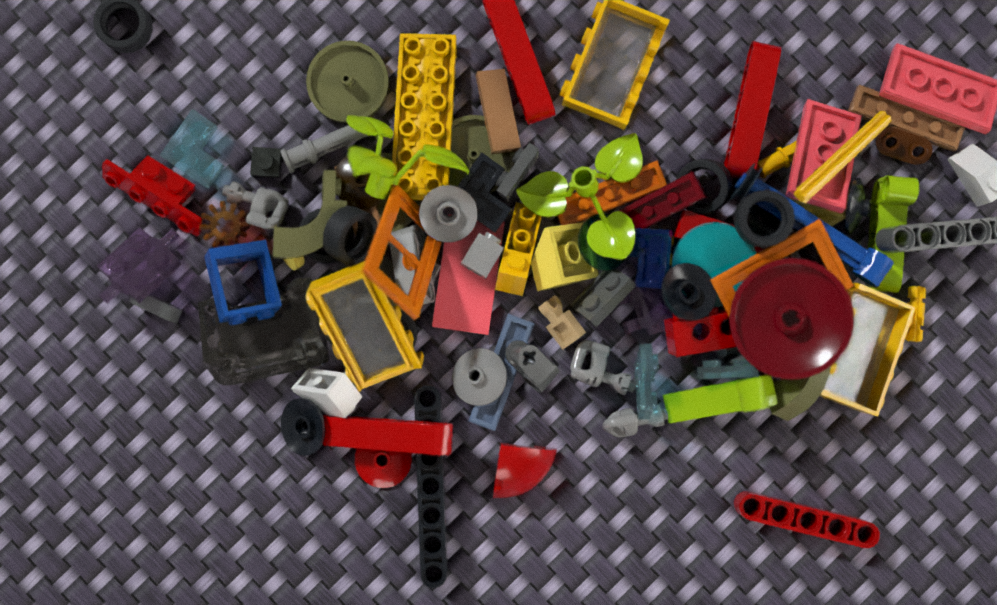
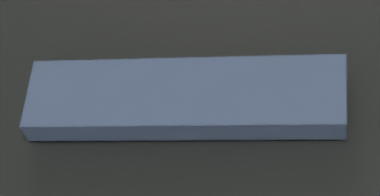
M510 314L507 315L494 350L503 360L507 369L506 387L500 397L494 402L483 406L474 405L468 420L469 422L493 431L496 430L517 370L506 359V348L515 340L528 343L535 323Z

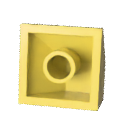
M585 222L544 228L531 261L537 291L593 279L599 275L593 250L587 241L588 231Z

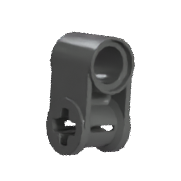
M515 340L506 348L505 356L507 361L522 375L525 382L539 393H542L560 373L559 368L534 345Z

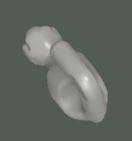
M234 181L230 186L225 185L222 191V195L227 197V203L238 204L247 202L251 204L250 212L246 217V223L264 229H274V227H278L281 224L288 210V198L283 197L275 190L266 189L265 187H260L256 193L246 191L242 184ZM274 210L271 218H267V213Z
M585 340L578 344L570 366L572 378H576L580 382L593 387H598L601 382L612 385L615 391L622 395H625L627 391H634L636 382L631 380L632 374L619 373L615 375L605 371L610 353L609 346L591 340ZM589 351L592 355L590 367L588 370H583L582 365L586 353Z
M660 404L651 406L645 413L635 414L633 409L625 408L612 413L603 422L602 428L615 437L632 436L637 434L638 426L640 425L664 426V420H668V413L665 408L661 409Z

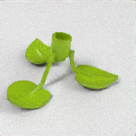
M348 115L346 117V122L354 130L366 135L375 136L377 140L376 153L356 146L350 147L348 152L349 163L355 176L371 173L365 187V192L372 197L386 199L391 185H398L400 178L420 157H425L428 161L442 166L465 171L467 174L470 172L463 160L452 151L440 146L425 144L423 150H418L397 175L394 176L397 170L395 164L381 157L383 137L392 138V129L384 122L375 118Z
M636 133L628 134L604 146L595 158L596 170H592L589 167L576 169L572 174V182L569 183V189L567 180L563 175L555 171H548L535 176L528 183L516 189V192L522 203L531 212L547 218L558 216L566 210L567 201L565 197L572 196L574 190L581 197H590L601 218L600 221L594 222L588 229L587 241L590 248L602 257L618 260L626 259L635 244L633 222L621 211L613 212L606 218L595 194L599 188L597 178L608 180L612 177L616 182L624 183L638 176L643 166L638 136Z

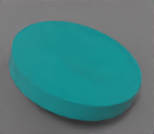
M709 222L690 229L682 236L673 252L672 267L682 263L695 264L704 269L712 279L756 254L753 245H749L740 238L734 226L722 222ZM743 281L732 286L735 292ZM682 290V293L687 297L686 292ZM717 293L714 307L723 306Z

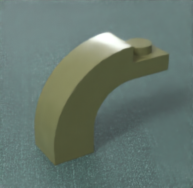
M324 170L322 173L321 209L318 216L311 223L298 228L274 227L273 258H299L309 255L324 246L323 232L326 223L333 213L347 206V201L335 200V196L341 195V178H336L335 170Z
M831 366L811 377L802 379L781 378L774 382L778 404L770 407L771 413L789 421L806 411L822 393L827 383Z

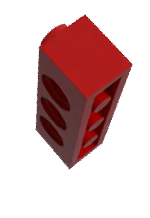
M717 306L713 307L707 316L696 321H685L674 315L673 318L664 319L668 353L681 357L737 347L733 340L730 326L725 332L721 330V324L725 319L728 318L730 322L726 310H718ZM701 323L702 333L698 337H694L693 329L697 324Z

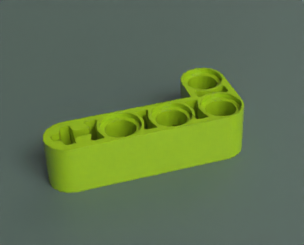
M886 175L875 181L871 199L868 248L881 252L875 242L877 233L886 227L907 225L908 206L916 202L919 194V180L917 178ZM904 252L883 253L894 262L893 266L878 288L867 283L865 284L867 287L877 291L898 293L902 285Z
M768 374L662 395L665 409L668 413V423L738 411H755L778 404L773 379Z

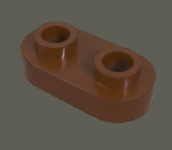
M888 125L874 138V144L880 153L913 165L925 163L932 155V145L926 137L893 125ZM890 137H894L895 143L891 146H887L886 140ZM922 147V152L919 155H913L914 148Z

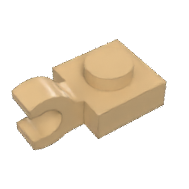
M554 295L539 306L540 312L550 321V324L546 326L547 330L562 350L586 333L570 310L563 313L562 303L557 296Z

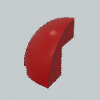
M500 443L492 498L515 497L534 488L549 472L557 449L535 445L534 447Z

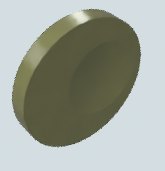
M339 41L326 46L313 58L308 68L306 86L312 103L323 116L337 123L348 124L346 122L348 115L372 117L381 109L389 92V75L383 60L372 48L356 41Z
M468 115L453 121L451 151L463 160L468 169L472 167L479 155L484 153L509 173L515 164L512 162L515 152L491 154L484 116ZM450 167L449 185L458 186L466 172ZM496 184L490 191L491 195L497 192L499 188Z

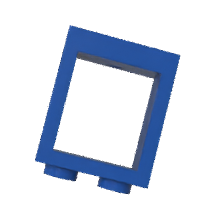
M266 240L208 249L204 258L219 322H229V325H237L246 322V318L257 316L258 320L274 317L275 313L281 308L282 303ZM256 260L267 304L228 311L218 266Z

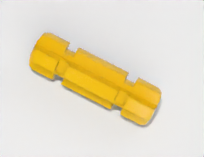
M910 286L908 288L910 302H907V304L916 308L905 340L921 342L923 340L921 326H924L925 303H922V300L926 299V288L923 286Z

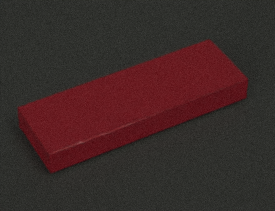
M692 171L619 211L625 213L631 219L635 228V234L707 196L695 172Z

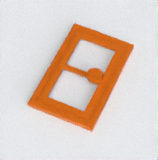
M393 185L362 273L415 320L419 318L442 242L427 234L418 261L415 254L409 252L391 235L400 208L424 230L419 217L420 206L398 185ZM388 241L403 254L402 262L404 267L409 271L416 269L408 295L378 269Z
M820 219L789 235L779 244L762 250L710 279L729 318L732 300L736 293L732 286L743 281L760 266L782 259L813 242L826 269L837 276L847 290L854 286Z

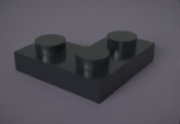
M481 153L469 169V174L466 173L457 187L467 191L474 199L477 206V221L496 233L512 211L510 207L490 194L505 168L484 153Z

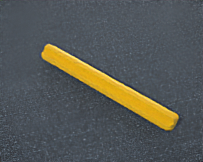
M879 111L796 189L794 197L801 203L809 201L892 121L891 116L887 115L885 111Z

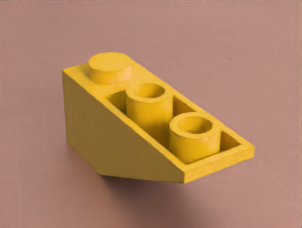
M516 202L495 286V290L523 296L541 221V216L531 212L523 203Z

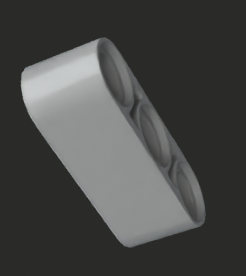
M415 224L391 232V235L409 252L415 254L419 261L426 240L423 230ZM389 241L396 285L408 295L416 269L409 271L404 267L402 262L403 254ZM432 276L423 305L435 301Z

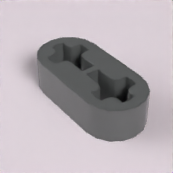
M133 288L127 300L148 312L176 324L184 311L137 288Z

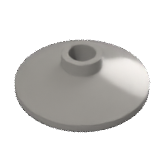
M453 185L439 186L431 190L422 200L419 210L420 222L423 229L432 238L441 242H456L467 237L474 229L477 222V206L472 196L464 189ZM446 207H451L454 210V214L447 216L443 210Z
M477 348L466 352L458 359L453 369L452 382L454 390L463 401L471 405L483 406L494 402L503 393L507 383V369L503 360L495 352L488 349ZM475 371H479L480 377L477 381H474L472 379V375Z

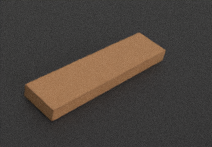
M862 85L856 87L848 109L849 112L862 115V119L870 121L879 111H885L892 118L889 125L926 137L931 144L954 152L958 149L965 127L879 96L880 92Z

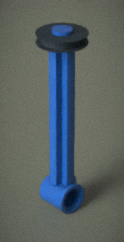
M755 163L746 173H743L735 185L730 200L733 197L736 198V204L740 203L744 197L756 191L772 190L779 192L758 178L762 168L758 171L754 169ZM786 197L794 209L795 222L793 229L795 231L820 219ZM767 201L755 203L781 221V213L773 203ZM821 220L841 261L853 268L852 273L857 278L870 286L878 288L894 262L876 249H865Z

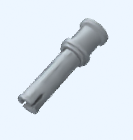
M348 125L313 141H310V139L302 140L301 145L287 151L282 149L280 152L292 174L296 168L310 162L315 164L319 157L368 136Z

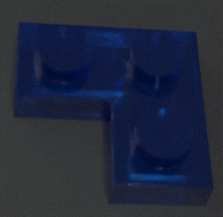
M635 228V244L628 257L638 258L636 287L661 289L663 278L669 271L672 242L671 230Z

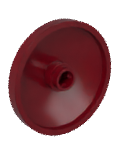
M797 258L779 259L754 270L738 287L730 308V328L738 350L755 368L777 378L802 379L814 376L828 369L845 352L854 330V309L847 289L831 271L809 260Z

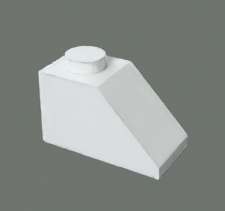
M975 144L969 145L947 159L976 207L991 203L997 199V160Z
M308 368L291 388L300 397L314 402L319 410L325 414L346 418L351 414L356 404L362 398V395L345 373Z

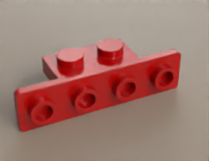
M148 155L131 173L108 159L102 163V177L108 185L121 189L135 202L145 204L158 216L174 222L182 231L190 232L196 237L199 236L202 230V218L182 206L195 192V184Z

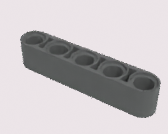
M997 217L886 227L877 233L875 242L881 252L888 254L997 243Z

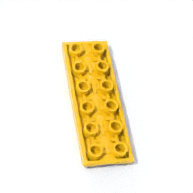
M400 33L392 162L397 168L394 176L397 175L418 150H423L425 144L440 146L451 151L457 52L456 35ZM420 157L400 178L398 186L414 201H422L434 188L449 185L450 167L442 166L428 161L425 157Z

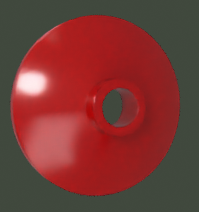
M359 448L355 452V467L359 476L367 484L377 488H389L399 484L409 473L412 464L411 453ZM379 455L387 457L386 465L378 464L377 457Z

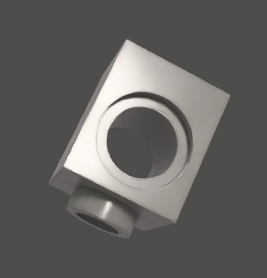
M488 232L485 235L479 233L462 260L461 265L486 279L504 247L499 245L501 240Z

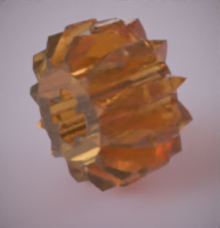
M220 201V211H217L215 206L210 204L208 208L213 215L201 214V217L209 220V223L200 224L199 229L210 230V232L203 236L205 241L215 236L212 247H218L221 240L223 246H229L230 239L234 245L240 244L239 240L235 237L237 234L244 238L247 237L248 234L241 231L240 227H247L249 224L246 221L239 222V219L246 212L241 210L233 214L237 204L231 203L228 211H226L225 201ZM220 218L226 221L230 219L232 225H228V227H231L228 232L224 230L218 231L217 225L220 224L217 222Z

